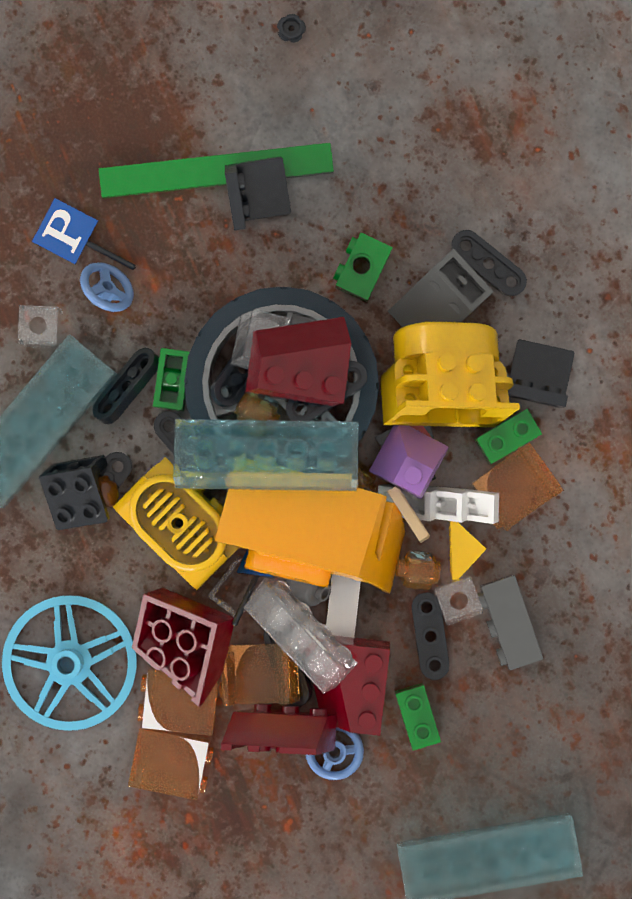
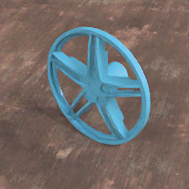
M73 595L58 596L44 600L27 610L16 621L7 636L2 655V672L6 688L19 709L41 725L68 731L95 726L113 715L122 706L131 692L137 671V654L132 649L133 638L122 619L110 608L96 600ZM60 605H66L71 640L63 641ZM71 605L85 606L99 612L110 620L118 631L80 645L77 640ZM54 607V648L14 644L20 631L30 619L38 613ZM116 637H122L123 642L94 657L91 656L88 650ZM126 647L128 658L127 675L119 695L114 700L105 686L90 670V667L112 655L115 651ZM18 649L47 654V660L42 662L13 655L12 650ZM11 660L47 670L50 673L34 709L26 703L16 688L12 676ZM87 677L111 703L110 706L106 707L82 683ZM55 681L62 686L45 714L42 715L39 711ZM70 685H74L90 702H93L102 710V712L91 718L79 721H59L48 718Z

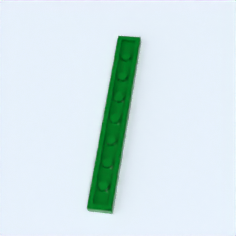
M331 143L99 168L102 198L227 185L225 165L280 156L283 158L286 178L334 173Z

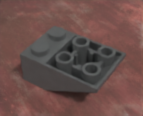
M452 249L395 303L388 312L402 327L421 322H462L494 291L457 251Z

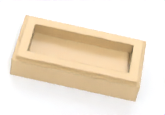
M395 486L387 491L420 543L427 540L430 536L399 487Z

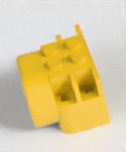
M421 322L407 325L395 332L393 336L395 363L381 377L383 425L496 427L520 409L519 403H509L508 390L513 387V379L507 377L506 368L499 361L498 335L493 327L480 323Z
M164 457L143 475L113 508L144 542L168 565L173 567L192 587L198 590L240 547L215 542L224 506L216 498L209 500L203 494L206 489L195 478L191 477L188 480ZM178 519L183 520L182 527L176 525Z

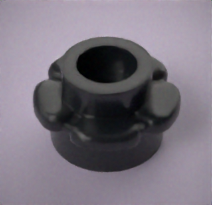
M288 14L282 17L277 24L279 29L278 35L285 42H298L306 31L304 21L300 20L299 16L295 14ZM290 26H293V27H294V30H293V31H289L288 28H289Z

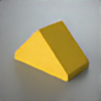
M449 521L450 573L452 580H458L482 555L486 548L458 522Z

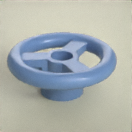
M99 262L89 264L83 269L80 276L81 288L85 296L95 306L106 311L119 312L131 305L134 297L133 287L123 272L110 264ZM99 271V282L90 287L89 276L91 273ZM110 274L122 284L125 293L116 288L115 284L111 281ZM112 300L120 301L119 303H111Z
M336 727V731L347 734L352 739L354 745H344L336 740L335 746L340 749V754L334 757L329 752L323 753L325 762L322 767L316 761L315 755H306L310 768L317 775L328 780H341L352 775L359 768L364 754L363 743L358 733H350ZM355 754L353 761L347 768L341 771H330L333 765L342 763L346 755Z

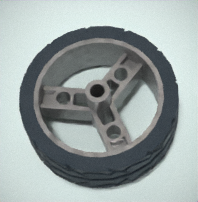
M292 287L257 289L235 298L215 312L195 339L188 355L184 379L186 404L196 431L208 448L230 467L234 468L238 457L312 476L329 470L343 460L363 438L375 413L379 390L376 358L367 336L354 318L332 300L310 290ZM276 315L286 316L284 326L345 317L351 339L349 361H356L364 366L367 372V382L360 391L353 394L350 411L342 426L328 411L321 415L319 424L314 426L308 424L300 425L320 447L305 454L290 457L267 456L251 451L239 444L227 433L218 416L250 409L248 408V402H250L252 393L247 392V398L243 403L229 407L217 405L211 397L213 368L221 349L231 336L244 326L258 319ZM353 373V382H356L358 376L356 373ZM222 387L221 394L227 397L228 390ZM275 396L270 397L276 400L286 411L287 403L285 401L289 399ZM304 406L300 412L296 411L298 415H305L307 407Z

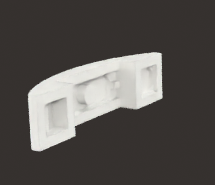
M332 574L325 635L354 638L361 581Z

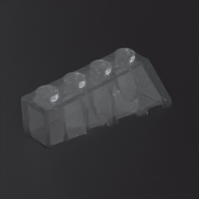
M278 578L265 582L243 608L323 694L335 688L358 664L352 658V653L348 648L340 645L332 636L330 629L326 625L319 623L312 615L311 609L291 593L292 590L287 583Z

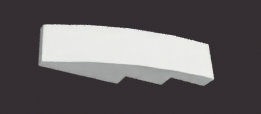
M379 485L378 494L386 496L387 502L394 503L387 491L395 487V485ZM428 486L422 499H419L400 489L420 520L432 521L439 519L460 523L469 520L490 524L499 522V493Z

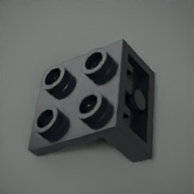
M281 156L225 165V178L234 231L246 229V221L291 213L284 162Z
M519 339L516 344L509 376L513 379V387L508 390L509 397L557 408H565L568 399L566 391L574 359V351Z
M104 455L54 463L39 476L57 530L105 523L110 519L97 479L99 473L108 466Z

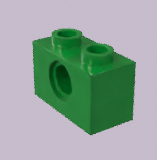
M360 233L358 239L352 237L345 252L350 254L346 265L340 263L333 277L337 281L335 288L367 303L393 247L364 233ZM358 259H364L369 263L370 269L365 274H358L353 269V263Z
M160 349L153 407L184 412L186 401L184 379L189 351Z
M525 409L474 440L488 464H492L542 435L528 409Z
M423 683L394 691L412 750L440 743V736Z

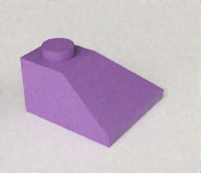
M393 425L369 472L422 499L449 447L410 426Z

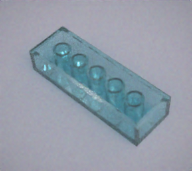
M70 334L0 416V508H5L117 375L115 371Z
M175 419L173 469L175 488L357 491L358 422Z
M570 813L396 843L406 899H454L583 876L574 820Z

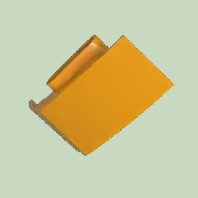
M237 457L215 542L249 549L244 567L249 570L321 587H328L331 574L372 584L382 591L390 593L405 535V528L401 512L396 504L387 502V497L382 494Z

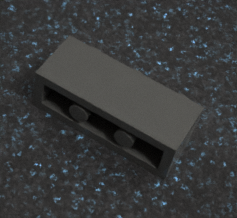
M512 574L480 585L481 592L477 593V597L482 610L488 609L491 620L486 621L491 637H497L500 648L496 649V653L501 666L507 665V668L511 671L543 660L515 575Z

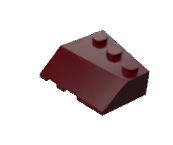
M345 317L253 331L246 392L326 406L343 404L351 351V339Z
M165 588L143 594L132 649L156 670L163 671L173 680L171 683L176 688L187 692L192 697L191 701L200 707L224 671L234 628L232 624L234 617Z
M302 632L318 707L327 709V714L337 715V728L350 733L380 736L390 641Z
M254 703V708L233 712L221 742V750L231 751L235 748L247 746L248 752L276 749L277 753L318 755L335 750L337 715L327 714V709L310 708L309 712H299V706H282V710L271 709L272 704Z

